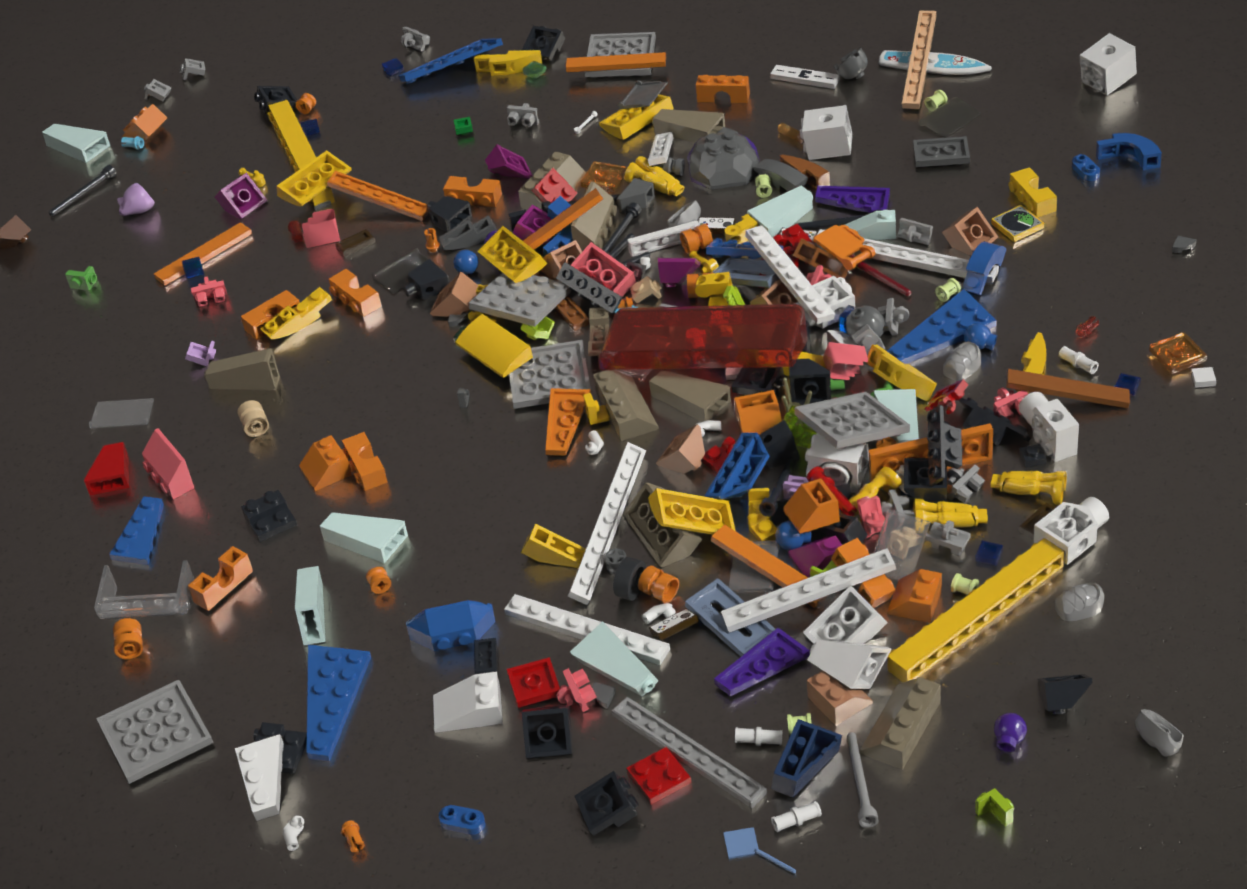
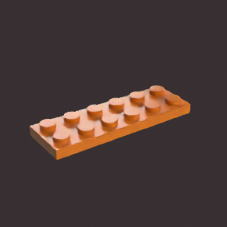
M991 424L962 429V466L992 460L993 428ZM927 437L868 450L869 481L871 482L883 467H889L896 472L901 465H904V458H928Z

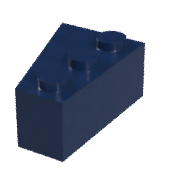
M798 719L774 771L771 789L794 797L839 752L842 735Z

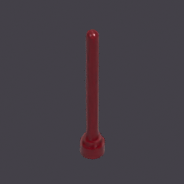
M852 254V255H850V256H848V257L854 258L855 255ZM860 262L856 265L859 269L907 297L911 295L910 289L868 264Z

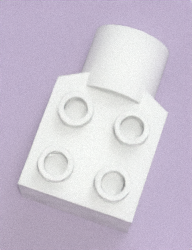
M832 276L812 286L835 313L833 320L816 324L799 302L786 307L785 314L786 318H790L793 308L803 310L802 319L807 320L810 326L815 325L824 328L848 317L850 312L855 309V295L835 276Z
M1033 392L1025 396L1019 404V412L1031 425L1034 440L1043 447L1045 454L1050 456L1054 462L1077 455L1079 423L1058 399L1048 401L1041 392Z
M1088 497L1079 505L1063 502L1034 525V543H1038L1043 538H1046L1065 551L1064 563L1068 565L1096 542L1097 529L1109 520L1108 510L1095 497Z

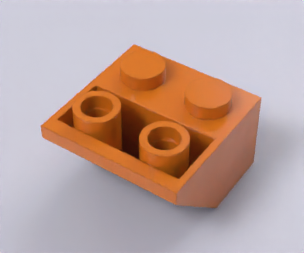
M154 104L149 108L145 106L123 129L125 133L121 138H135L139 136L145 142L163 124L167 117Z
M774 390L734 398L735 413L741 433L757 432L760 435L782 421Z
M821 478L801 484L783 507L785 514L800 534L840 522L838 500Z

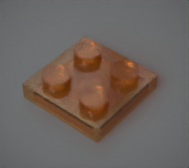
M594 161L581 180V188L588 189L590 182H595L606 192L614 193L624 178L627 168L626 166Z
M1185 332L1151 344L1149 347V351L1171 374L1207 361V354Z

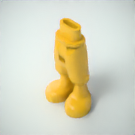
M643 156L636 158L635 163L631 162L625 171L624 179L626 182L631 183L634 178H641L644 181L652 182L655 190L669 196H678L685 188L677 179L662 168L649 166L648 159Z
M883 467L871 482L865 484L858 494L849 499L850 503L857 508V512H854L855 515L853 517L859 515L858 499L865 496L869 498L874 497L880 489L889 493V490H896V488L902 485V481L895 471L889 467Z
M1040 471L1003 472L1002 474H993L991 488H998L1000 492L1004 491L1016 495L1048 493L1051 495L1053 503L1059 506L1063 502V491L1066 489L1067 474L1066 471H1056L1054 473H1043Z
M914 499V530L918 535L924 532L927 524L934 522L945 525L950 520L954 522L955 528L973 527L974 525L977 527L978 524L988 523L987 509H978L976 505L972 506L945 501L931 503L923 499Z

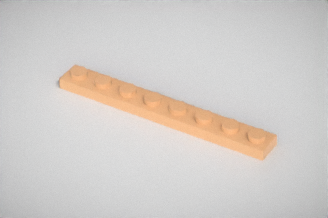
M919 11L902 108L920 109L936 21V11Z

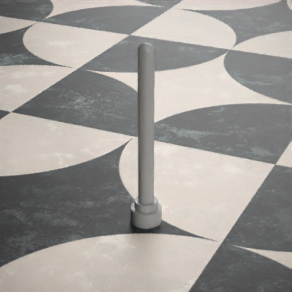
M849 732L847 734V741L861 805L858 812V820L862 827L869 828L878 823L877 811L870 805L856 734Z

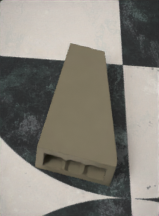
M661 109L653 117L652 121L655 133L672 132L674 138L693 143L709 134H716L725 127L724 113Z
M264 349L210 362L208 369L205 370L204 379L207 381L209 389L276 390L280 375L273 350Z
M663 370L649 381L652 397L701 422L711 420L731 402L730 387L727 385Z

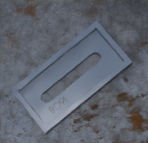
M728 258L712 272H730L732 285L769 288L779 279L765 260Z
M718 578L685 601V607L696 614L698 619L740 657L776 630L764 619L744 627L751 633L750 637L744 636L738 630L729 633L723 616L710 604H720V607L726 610L744 603V601Z

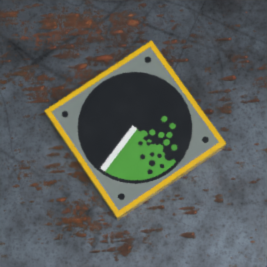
M1022 205L991 219V224L1013 242L1044 228V222Z

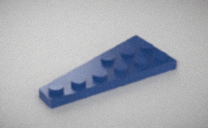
M501 38L480 39L398 75L401 82H407V84L412 83L420 76H428L431 72L441 70L452 64H461L465 62L464 59H471L482 52H488L495 47L503 45Z
M963 289L889 348L887 352L904 364H908L963 341L966 329L974 323H982L991 329L996 327L997 320Z
M308 645V759L331 760L371 660L370 651Z

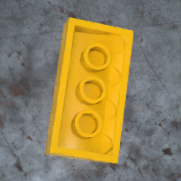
M658 95L650 106L621 109L599 122V125L609 134L624 140L652 123L653 117L661 109L673 110L674 108L669 96Z
M326 150L278 184L277 196L290 204L303 206L329 187L327 186V181L334 171L347 174L352 171V168Z
M504 226L477 251L514 283L528 279L547 264L540 254Z
M481 314L472 321L455 342L458 347L503 378L533 358L531 347L484 314Z
M658 488L648 497L653 515L661 526L712 535L723 525H727L736 531L729 501Z

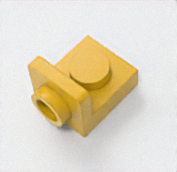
M591 393L584 394L585 410L590 425L609 421L605 405L599 406L598 401L593 400Z
M753 488L748 491L749 515L758 511L762 500L770 496L769 488Z
M759 510L748 515L749 531L761 545L776 539L777 527L769 517L762 515Z

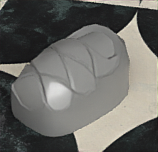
M694 200L679 209L666 221L668 226L674 227L698 220L701 214L698 202Z
M969 341L959 345L946 359L943 365V374L955 381L966 379L972 375L981 365L979 346Z
M1093 582L1074 586L1056 597L1055 610L1064 621H1077L1095 616L1101 612L1103 607V590L1098 584Z
M1146 709L1140 711L1135 720V727L1142 738L1150 746L1157 748L1162 756L1175 755L1182 745L1184 735L1159 714Z

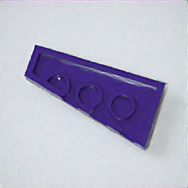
M818 185L815 202L867 213L874 212V210L883 211L888 209L890 188Z
M777 628L716 676L714 683L729 696H732L809 658L810 650Z

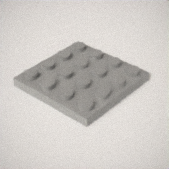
M655 32L591 34L587 57L654 53L656 34ZM652 68L584 71L585 77L592 78L603 76L651 75Z
M501 273L469 302V309L535 327L572 292V288L561 281L536 275L514 283L505 274Z
M583 340L531 348L533 358L509 374L514 409L549 403L551 388L590 389L591 393Z
M867 392L797 406L794 415L837 449H844L851 445H862L873 440L880 441L883 438L897 437L910 432V424Z
M176 680L96 718L129 784L213 743L208 730L180 680Z

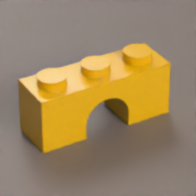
M1030 167L1010 173L1009 189L1011 192H1014L1020 202H1023L1028 211L1032 212L1037 218L1056 212L1057 196L1049 187L1038 189L1039 177Z

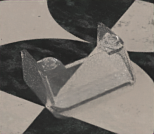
M186 560L182 563L176 593L115 597L117 586L109 566L105 565L94 606L97 616L100 619L179 616L187 613L192 602L188 585L194 580L188 561Z

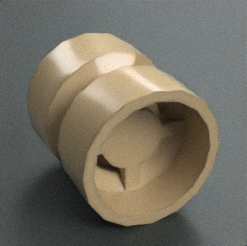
M249 400L240 405L237 413L245 433L251 437H258L266 433L269 428V422L262 405L255 400Z

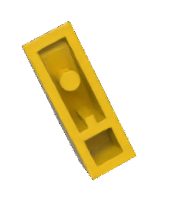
M535 524L526 538L521 553L538 562L579 568L586 548Z

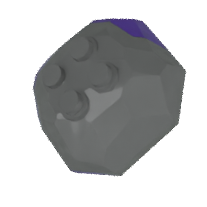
M733 131L712 133L698 139L687 156L691 182L710 190L747 185L759 175L753 170V167L760 163L756 146L746 136L734 133Z

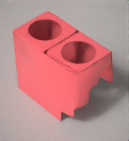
M334 209L314 212L313 217L308 218V222L302 224L304 232L302 234L307 248L340 241Z
M829 342L823 356L825 367L830 371V378L850 380V376L855 377V374H861L859 365L863 366V362H868L865 346Z

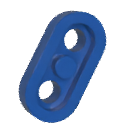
M1079 154L1073 157L1072 168L1082 179L1086 181L1099 179L1100 168L1088 156Z
M448 805L439 812L440 824L446 830L475 835L485 828L484 815L479 810Z

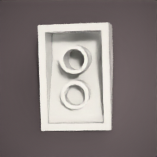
M850 585L803 633L813 644L818 640L863 644L872 639L888 622Z
M497 672L475 674L433 695L435 733L503 724L501 688Z

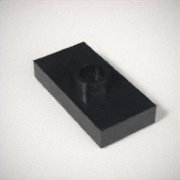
M496 638L474 640L475 674L497 672L498 675Z

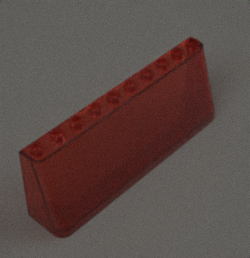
M798 304L621 308L614 315L598 359L600 370L793 367L807 343L805 311Z

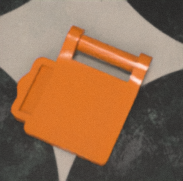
M834 225L816 235L813 239L815 243L840 260L847 270H852L858 263L875 256L874 248L863 245L865 239L856 230L849 228L847 225ZM859 250L862 252L854 258L848 257Z

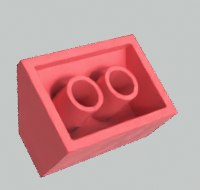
M592 242L571 264V266L620 296H625L630 287L636 283L634 272Z
M157 428L142 452L144 458L142 464L147 473L151 472L155 483H160L162 491L165 494L168 493L172 499H175L194 489V485L185 459Z

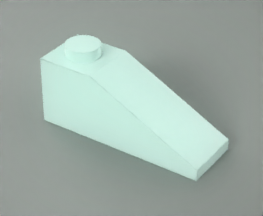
M895 210L875 211L845 224L849 228L856 230L865 239H896Z

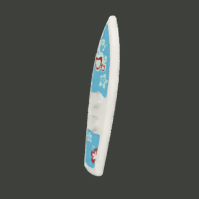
M885 50L880 54L878 63L880 66L908 70L912 51ZM930 52L926 73L970 75L988 72L992 68L981 61L969 57Z

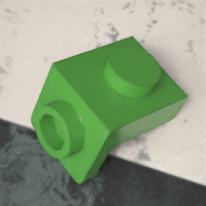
M88 266L85 272L68 270L65 274L72 289L89 291L97 281V275L93 266Z

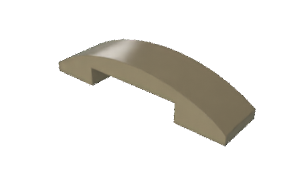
M590 308L588 356L608 355L610 340L609 311L604 308Z

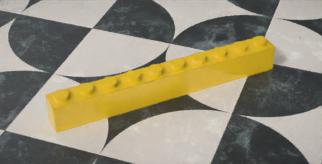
M288 100L268 105L270 110L267 113L269 120L272 122L274 131H276L277 137L280 139L286 156L289 157L294 172H297L314 160L316 156ZM328 187L311 199L309 203L312 202L314 206L328 200L334 203L332 188Z
M1046 538L1033 544L1025 553L1018 555L1012 563L1002 567L996 575L988 578L977 589H973L968 596L961 601H957L952 608L945 613H941L936 620L929 625H925L920 632L913 637H909L900 647L893 649L887 657L888 671L901 682L921 676L1064 566L1065 551Z

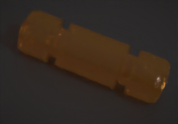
M785 123L778 125L779 133L801 144L804 143V139L800 137L799 130Z

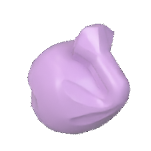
M138 183L132 184L127 188L123 197L117 198L120 206L119 214L121 216L147 212L155 203Z

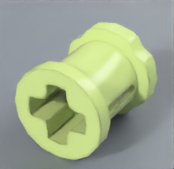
M937 90L933 96L927 97L924 100V104L929 111H935L939 105L947 102V95L942 90Z
M766 174L757 176L755 179L757 186L756 194L761 198L770 196L772 193L770 177Z
M950 278L943 286L936 287L935 293L940 301L946 302L950 296L960 292L961 286L954 278Z
M956 573L951 583V592H961L969 595L973 589L979 587V580H970Z
M807 713L806 716H791V714H787L789 735H791L798 719L811 723V713Z

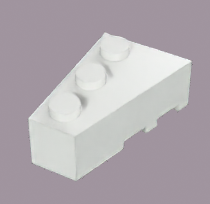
M280 734L235 748L256 821L277 815L280 811L282 752L284 747Z

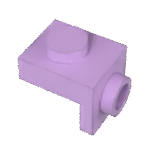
M211 341L209 347L191 342L185 359L207 366L209 359H214L216 349H213L215 342Z
M789 475L788 480L783 483L784 499L791 498L801 484L809 482L807 478Z

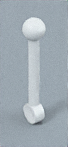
M593 111L591 113V116L588 117L579 127H575L574 133L579 134L581 132V129L592 118L597 117V112Z

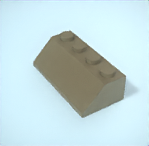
M554 152L518 191L521 208L528 210L533 204L541 209L542 201L531 190L552 168L574 190L585 180L587 173L570 155Z
M590 182L585 195L596 188L603 197V200L574 220L571 225L573 241H577L582 252L591 242L602 249L603 240L607 237V230L611 227L612 218L617 213V206L614 205L613 197L595 182Z
M614 369L593 374L596 393L602 405H605L609 419L621 441L659 430L632 377Z
M646 482L623 515L658 565L665 567L689 557L702 539L697 532L664 527L658 523L651 510L648 497L656 488H664Z
M921 677L898 684L859 753L903 770L941 702V684Z

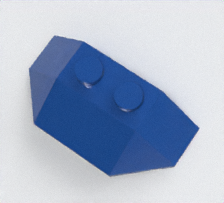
M757 432L741 433L704 497L714 499L742 497L752 488L770 457Z
M467 600L425 609L412 620H408L406 627L411 641L432 651L471 644L474 643V640H480L495 623L492 604Z

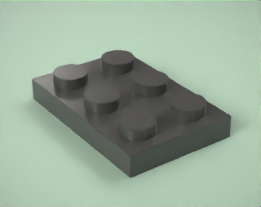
M967 136L913 140L916 167L970 163Z

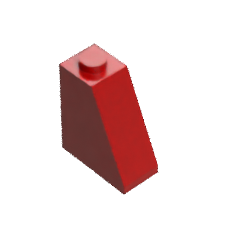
M124 442L104 445L84 478L90 496L129 488V456Z

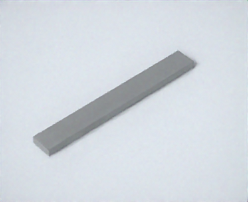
M626 697L612 710V716L660 748L667 747L675 758L750 808H753L767 794L766 787L629 697Z

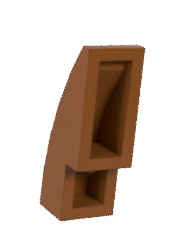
M780 156V162L793 167L807 176L806 184H809L815 190H817L818 185L830 186L829 171L823 167L794 156Z
M801 238L793 254L794 257L814 267L822 265L824 272L836 278L842 277L845 279L849 271L840 260L828 251Z

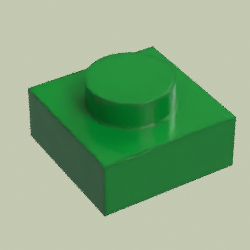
M470 117L453 120L456 135L473 132Z

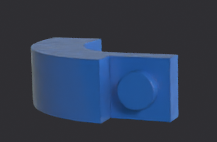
M1130 133L1112 134V139L1097 141L1096 157L1098 160L1123 156L1136 160L1142 170L1161 167L1162 152L1153 141L1146 137Z
M559 196L548 206V217L554 219L571 205L563 197ZM572 223L559 231L543 247V257L573 242Z
M985 241L981 242L974 250L967 264V274L962 290L965 289L969 293L981 296L990 270L994 265L1001 267L1007 249L1001 245Z

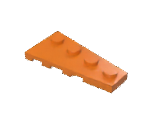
M551 388L546 455L566 456L585 409L583 395L590 393V389Z

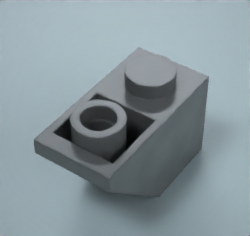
M634 178L617 198L619 213H626V208L631 202L639 204L641 209L646 208L655 197L653 183Z

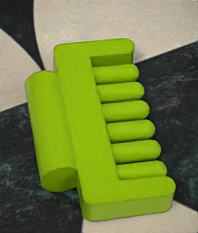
M727 286L723 298H727L726 301L730 305V309L734 313L733 315L736 316V324H742L746 315L744 310L745 303L736 286Z

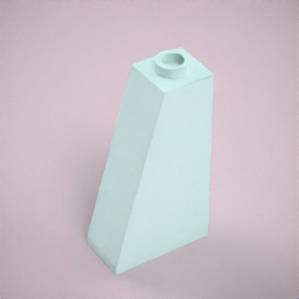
M53 124L42 132L46 146L84 163H87L110 147L107 134L104 131Z
M801 185L748 210L747 214L754 218L759 226H763L773 238L780 234L782 227L789 228L813 209V195Z
M915 389L875 390L876 400L910 424L909 433H904L897 437L891 436V438L897 444L919 439Z
M331 513L320 525L324 541L385 563L408 536L405 522L395 519Z
M319 566L297 569L295 611L304 645L325 642L323 583Z
M603 621L570 651L581 664L640 696L652 691L658 682L656 677Z

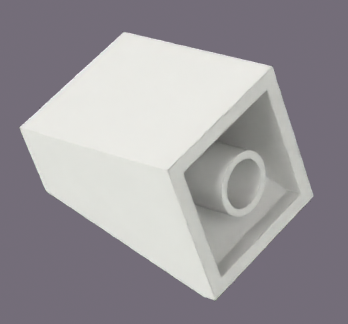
M818 640L810 649L808 661L851 689H870L891 648L842 641Z

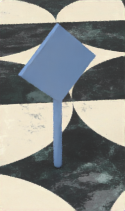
M754 827L723 832L729 859L758 854L793 874L796 873V869L758 849Z

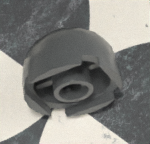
M859 47L858 51L855 49L841 58V64L838 65L836 63L833 66L842 78L849 80L855 78L857 80L865 74L863 71L867 68L868 60L862 48Z
M872 306L857 307L850 312L846 319L845 327L847 333L853 340L852 335L868 324L880 337L883 334V327H886L884 317Z

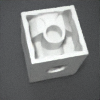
M1110 33L1080 54L1082 82L1108 96L1137 74L1135 46Z
M846 105L804 111V118H801L802 128L800 129V137L804 139L803 149L804 153H807L809 160L851 155L852 129Z
M816 433V435L812 436L811 448L807 449L805 460L808 461L806 476L812 468L820 466L824 470V474L834 480L835 486L848 483L851 492L858 493L867 468L864 469L865 462L869 461L868 442L862 445H851L844 449H837Z

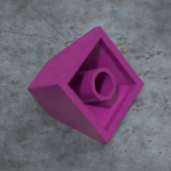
M497 144L485 159L488 170L493 174L498 173L502 176L527 179L533 176L523 157Z
M247 173L221 189L215 196V199L226 212L239 219L244 218L268 201Z
M532 204L517 222L513 234L523 241L552 219L548 217V213ZM551 238L541 245L547 244L551 240Z
M658 258L660 283L665 284L666 288H676V284H682L687 279V274H692L700 266V262L696 258Z
M836 535L827 536L790 550L788 555L799 571L810 578V568L815 566L824 570L832 561L831 558L836 548L842 546Z

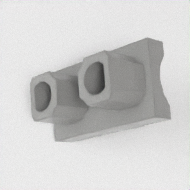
M402 27L401 43L405 47L424 51L425 46L429 45L430 36L422 34L415 29Z
M524 103L522 106L508 105L507 120L509 125L515 126L517 123H523L525 127H531L532 124L538 125L537 108L529 107L528 103Z
M905 218L900 219L897 237L907 239L909 242L930 244L933 226Z
M893 298L887 299L886 306L878 307V311L886 322V327L884 326L882 329L883 332L890 331L892 336L898 335V325L908 320L909 311L903 306L895 308Z
M974 465L966 473L962 468L959 470L951 468L947 472L949 478L947 483L954 485L947 498L952 501L956 497L965 503L973 494L966 486L969 485L972 489L978 491L985 482L977 474L980 468Z
M889 490V501L881 503L882 514L887 521L892 520L895 530L902 529L903 525L913 524L915 519L914 511L905 510L909 508L908 496H898L896 490Z
M950 520L945 525L934 522L931 530L926 534L925 540L931 542L933 548L941 549L947 547L950 548L952 554L960 556L971 538V533L954 528V522Z

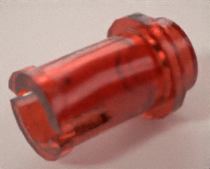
M296 220L289 223L288 230L292 234V239L295 242H300L304 238L301 230L302 225Z
M1091 316L1084 323L1078 324L1076 327L1077 336L1080 338L1089 337L1091 332L1099 326V320L1093 324L1092 322L1097 318Z

